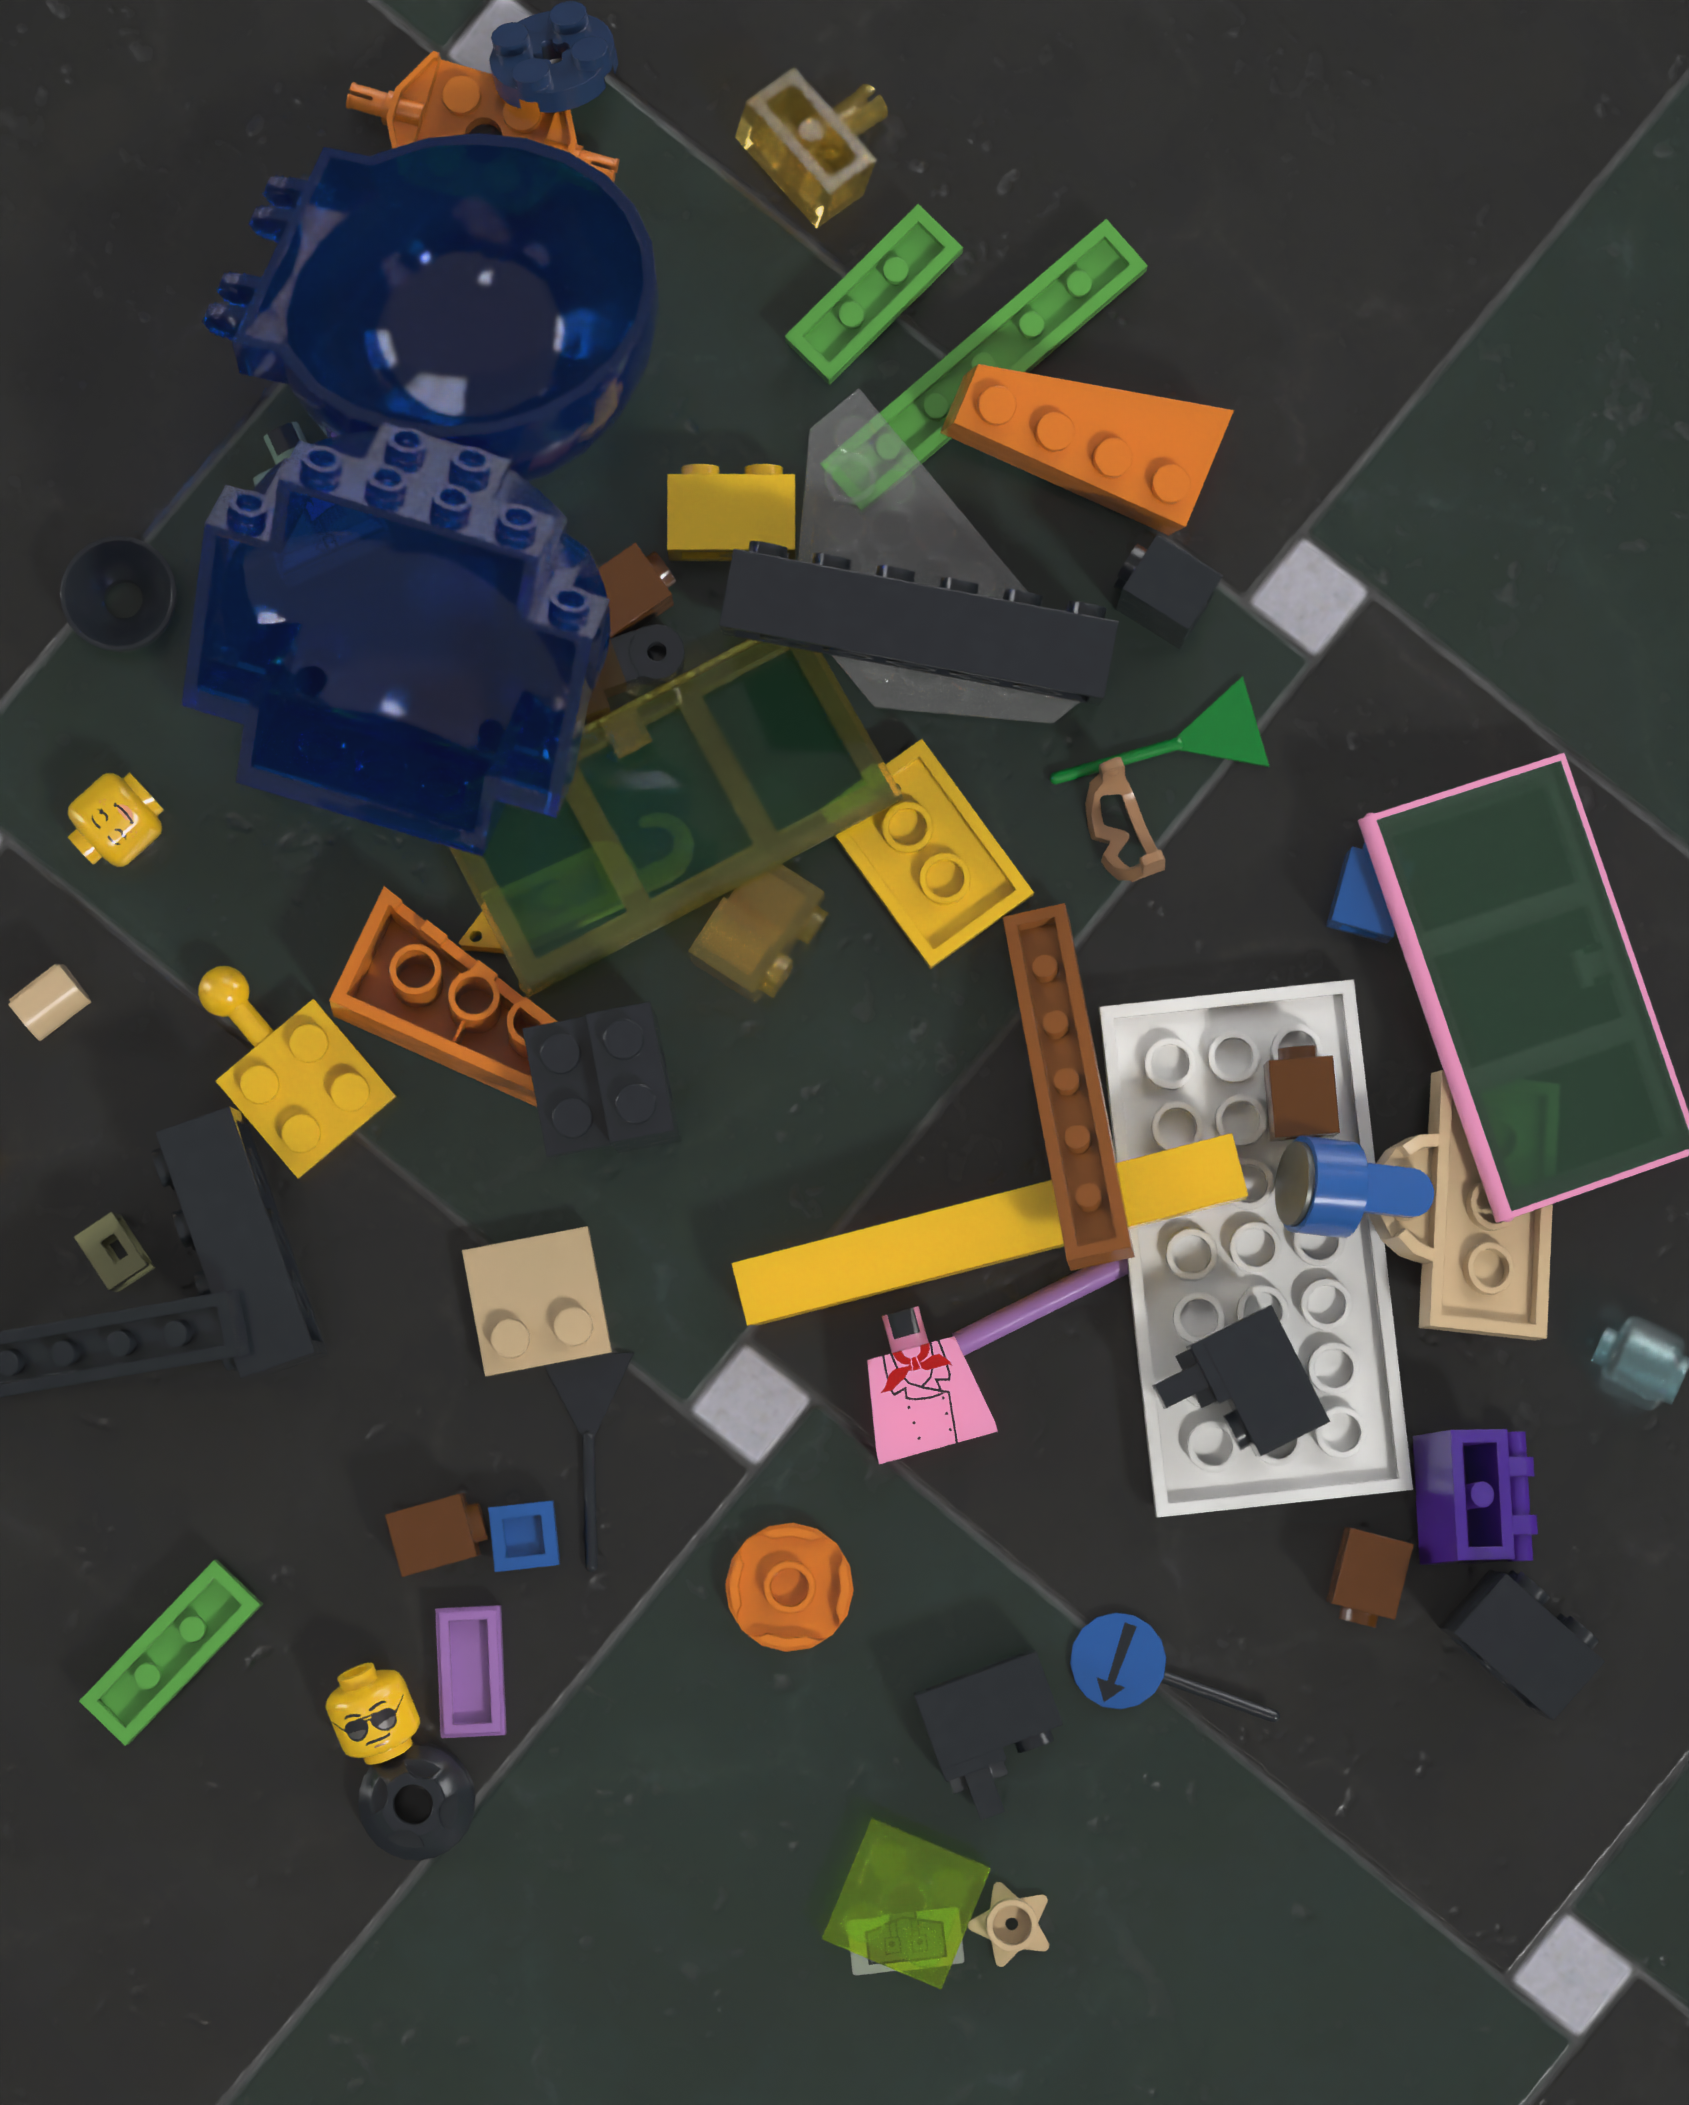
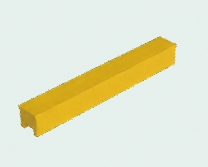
M1232 1133L1117 1163L1129 1229L1245 1200L1249 1196ZM1052 1180L731 1264L746 1323L749 1326L774 1322L1063 1247L1064 1242Z

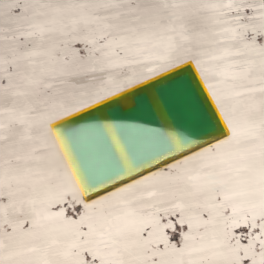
M746 640L433 805L429 810L519 980L520 990L525 992L529 998L903 800L900 785L893 779L822 653Z

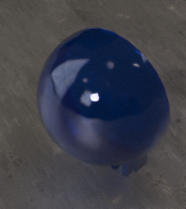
M481 133L426 138L372 156L324 147L308 180L294 177L285 178L283 175L270 177L263 195L270 205L275 207L271 208L269 205L256 206L248 225L256 233L255 235H259L262 239L265 238L268 241L274 240L278 243L262 277L245 273L240 275L237 272L232 273L231 271L228 274L224 273L216 292L220 294L224 302L226 301L229 304L224 305L222 302L221 304L216 302L214 304L210 303L202 320V323L205 324L209 332L214 333L215 336L227 337L229 340H232L240 374L288 384L301 406L336 446L378 474L431 491L458 494L502 491L542 479L577 459L595 444L621 416L645 374L657 329L659 294L656 260L652 241L636 206L607 175L570 152L527 138Z

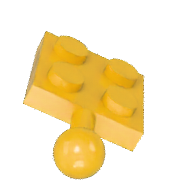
M215 967L209 970L200 981L198 988L200 1002L211 1014L229 1017L255 1047L220 1076L216 1083L293 1174L300 1179L397 1096L315 999L308 1002L274 1031L248 1001L250 991L245 976L233 967Z

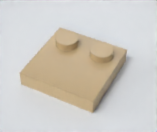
M588 1226L462 1250L485 1376L612 1353Z

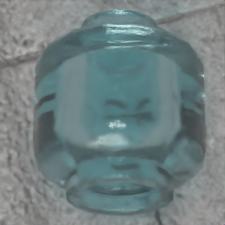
M1637 1316L1627 1319L1619 1332L1607 1327L1591 1362L1602 1366L1599 1375V1385L1604 1392L1645 1411L1655 1410L1662 1401L1672 1405L1689 1369V1357L1684 1355L1686 1349L1684 1339L1674 1332Z

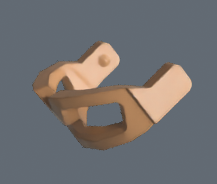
M1121 757L1101 763L1099 765V774L1089 782L1085 806L1091 839L1109 844L1103 853L1102 864L1117 880L1132 882L1165 870V857L1162 851L1157 849L1145 825L1134 793L1126 779L1125 766ZM1120 794L1122 796L1135 834L1146 854L1139 859V864L1133 867L1125 865L1118 857V854L1129 839V833L1121 829L1108 827L1103 823L1100 799L1104 795Z

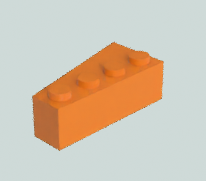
M978 364L964 375L940 433L1166 535H1170L1186 527L1234 410Z
M384 886L329 1000L333 1016L537 1107L522 1028L558 1021L530 999L521 996L502 981L497 973L480 960L476 961L448 939V935L430 921H425L403 904L398 896Z

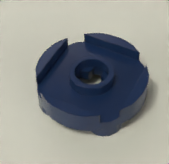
M576 1L561 2L554 6L551 11L529 16L519 22L502 24L493 31L491 36L493 49L489 61L495 88L505 102L520 109L519 99L525 102H536L540 112L547 113L562 112L584 105L598 97L605 90L606 83L604 77L611 71V68L616 73L618 67V57L610 29L600 19L588 15L586 7ZM552 59H562L557 63L552 64L550 62Z

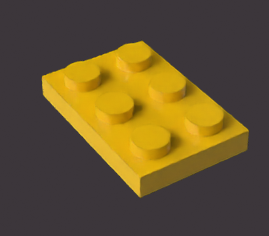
M923 739L916 742L819 812V817L930 969L1034 895L1031 887Z

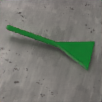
M1242 676L1176 738L1056 771L1050 775L1049 780L1052 784L1057 785L1099 773V765L1116 757H1121L1124 765L1176 750L1269 767V763Z

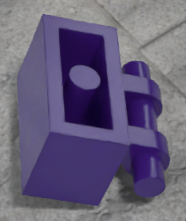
M1507 1429L1446 1430L1413 1436L1420 1565L1478 1564L1503 1560L1508 1562L1533 1561L1532 1535H1538L1537 1515L1530 1514L1528 1478L1535 1477L1534 1457H1527L1526 1432H1507Z

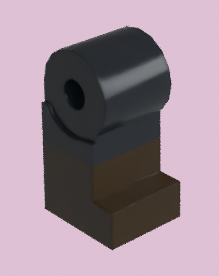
M660 624L648 625L563 656L567 673L586 723L589 724L611 715L610 706L607 701L609 697L644 684L657 688L668 686L676 681L682 673L685 663L684 645L678 633L669 626Z

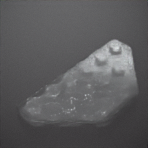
M859 388L810 428L798 561L812 563L813 553H824L851 559V571L875 575L877 565H887L916 572L914 583L939 587L941 577H950L978 583L977 595L1002 599L1005 589L1027 592ZM831 655L874 708L1054 724L1079 703Z

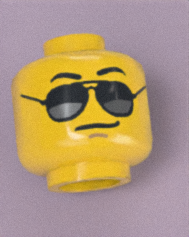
M364 1663L338 1676L337 1679L340 1686L330 1694L325 1707L345 1754L354 1758H364L366 1764L372 1765L388 1761L407 1751L413 1744L411 1737L419 1728L420 1717L401 1674L395 1670L383 1669L376 1671L373 1663Z

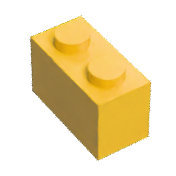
M690 464L681 467V474H668L667 551L669 561H731L733 549L748 551L750 541H760L787 547L788 559L796 560L795 474H783V467L773 464L748 465L745 467V474H719V467L716 465Z

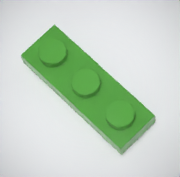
M917 204L785 335V342L830 385L963 253V247Z
M217 1559L213 1560L79 1702L125 1746L129 1745L263 1603Z

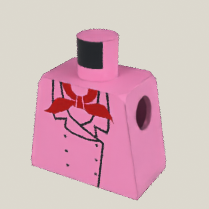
M919 1306L882 1316L892 1353L867 1360L876 1455L879 1464L998 1432L993 1416L955 1336L929 1343Z

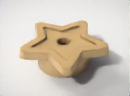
M996 1882L993 1885L990 1909L970 1920L968 1928L991 1940L996 1965L1004 1967L1018 1951L1026 1949L1044 1952L1049 1949V1943L1038 1924L1048 1899L1045 1895L1018 1898L1003 1883ZM1008 1918H1015L1018 1921L1017 1928L1014 1930L1008 1929L1005 1925Z

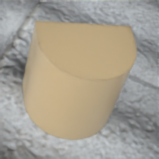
M54 964L10 998L8 1005L28 1030L39 1041H42L90 1004L91 1000L64 964Z

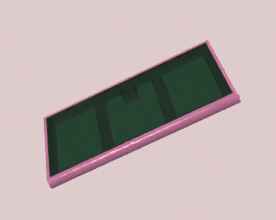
M1565 753L1379 813H1368L1364 818L1359 819L1358 823L1495 1222H1510L1519 1215L1689 1156V1112Z

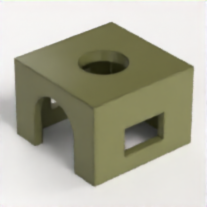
M110 1212L74 1236L109 1291L120 1292L156 1268L121 1214ZM116 1240H119L128 1254L121 1260L110 1245Z

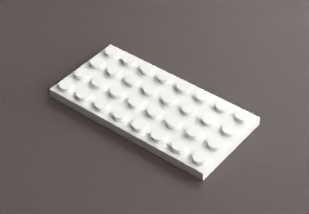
M1354 979L1099 1007L1116 1162L1232 1133L1249 1195L1245 1200L1130 1229L1135 1257L1127 1259L1155 1517L1413 1490L1385 1243L1381 1241L1368 1213L1363 1214L1357 1229L1351 1236L1336 1238L1288 1231L1279 1219L1275 1206V1180L1278 1165L1283 1152L1294 1141L1270 1142L1263 1065L1268 1060H1278L1279 1048L1315 1045L1317 1057L1333 1055L1340 1133L1334 1137L1322 1138L1357 1142L1365 1152L1367 1163L1375 1164ZM1272 1305L1330 1422L1259 1457L1255 1456L1250 1446L1240 1451L1223 1418L1224 1415L1232 1412L1227 1400L1221 1404L1212 1403L1201 1408L1195 1395H1192L1163 1409L1152 1385L1182 1371L1175 1356L1186 1351V1346L1266 1306Z

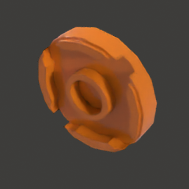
M794 1522L768 1526L746 1539L731 1560L725 1583L729 1610L741 1630L760 1645L784 1652L810 1649L832 1636L847 1617L854 1592L850 1564L839 1545L819 1529Z

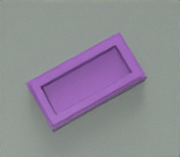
M501 1605L436 1608L441 1738L506 1735Z

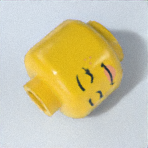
M130 772L123 779L117 774L105 773L68 807L69 819L77 828L68 838L93 865L103 857L116 867H124L159 837L162 832V825L157 816L164 809Z

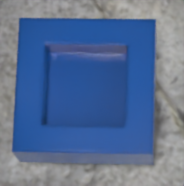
M554 1500L488 1508L495 1572L560 1565Z

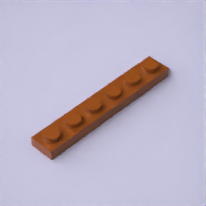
M1062 903L1004 916L1006 938L1070 1270L1073 1271L1135 1257L1066 905Z

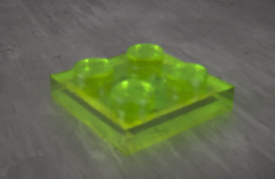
M871 1817L822 1939L938 1989H942L991 1868Z

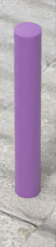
M1123 1259L1082 1268L952 1333V1336H955L965 1356L1127 1275L1128 1261Z

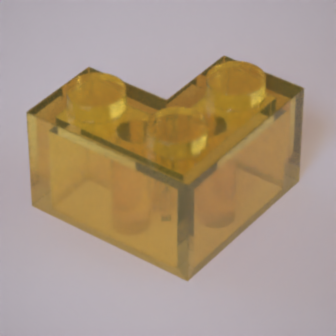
M760 850L729 899L722 898L688 950L692 964L754 1004H757L763 993L774 998L794 967L791 965L793 960L787 957L798 939L808 945L828 916V912L820 908L825 900V892Z

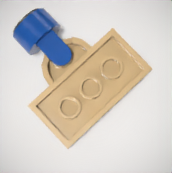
M1444 1070L1431 1073L1428 1134L1405 1138L1385 1150L1376 1164L1367 1163L1365 1152L1357 1142L1299 1136L1287 1146L1277 1169L1275 1206L1279 1219L1288 1231L1347 1238L1355 1232L1363 1214L1368 1213L1381 1241L1400 1257L1422 1264L1419 1328L1534 1341L1547 1339L1553 1204L1514 1217L1510 1222H1495ZM1516 1080L1478 1093L1510 1189L1512 1190L1554 1175L1558 1084Z

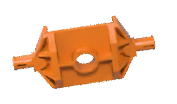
M432 51L395 88V91L389 90L387 93L352 82L349 89L351 94L347 95V109H354L381 117L383 125L388 126L399 178L533 216L569 179L576 180L577 174L613 185L615 173L618 171V158H611L584 150V146L577 144L571 110L555 113L540 112L538 103L525 102L520 99L521 109L505 102L498 94L492 74L442 60L440 53ZM487 124L496 127L502 133V141L494 152L484 155L477 154L468 148L466 144L467 136L476 126Z

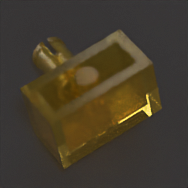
M792 68L746 101L735 138L816 228H819L864 195L877 159L857 137L876 123L886 119L888 110L881 95L868 102L867 98L872 96L876 90L868 84L861 85L856 92L831 109L795 68Z

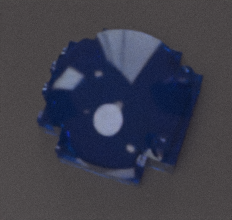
M383 422L379 431L348 433L323 439L313 444L298 441L290 458H284L260 480L253 491L242 490L229 485L224 487L204 527L181 706L244 724L236 783L482 857L506 803L557 818L574 778L589 700L601 675L608 653L611 632L610 599L607 598L599 569L589 549L567 534L568 519L537 488L510 470V459L487 453L478 447L463 446L432 437L414 428L399 427Z

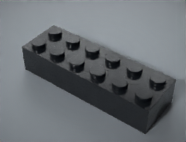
M750 541L748 551L733 549L719 623L723 635L1099 706L1104 699L1119 621L1105 619L1107 610L1105 607L1069 601L1065 611L1041 607L1043 596L1013 589H1005L1002 599L977 595L978 583L950 577H941L939 587L914 583L916 572L887 565H877L875 575L851 571V559L824 553H813L812 563L788 559L787 547L760 541Z

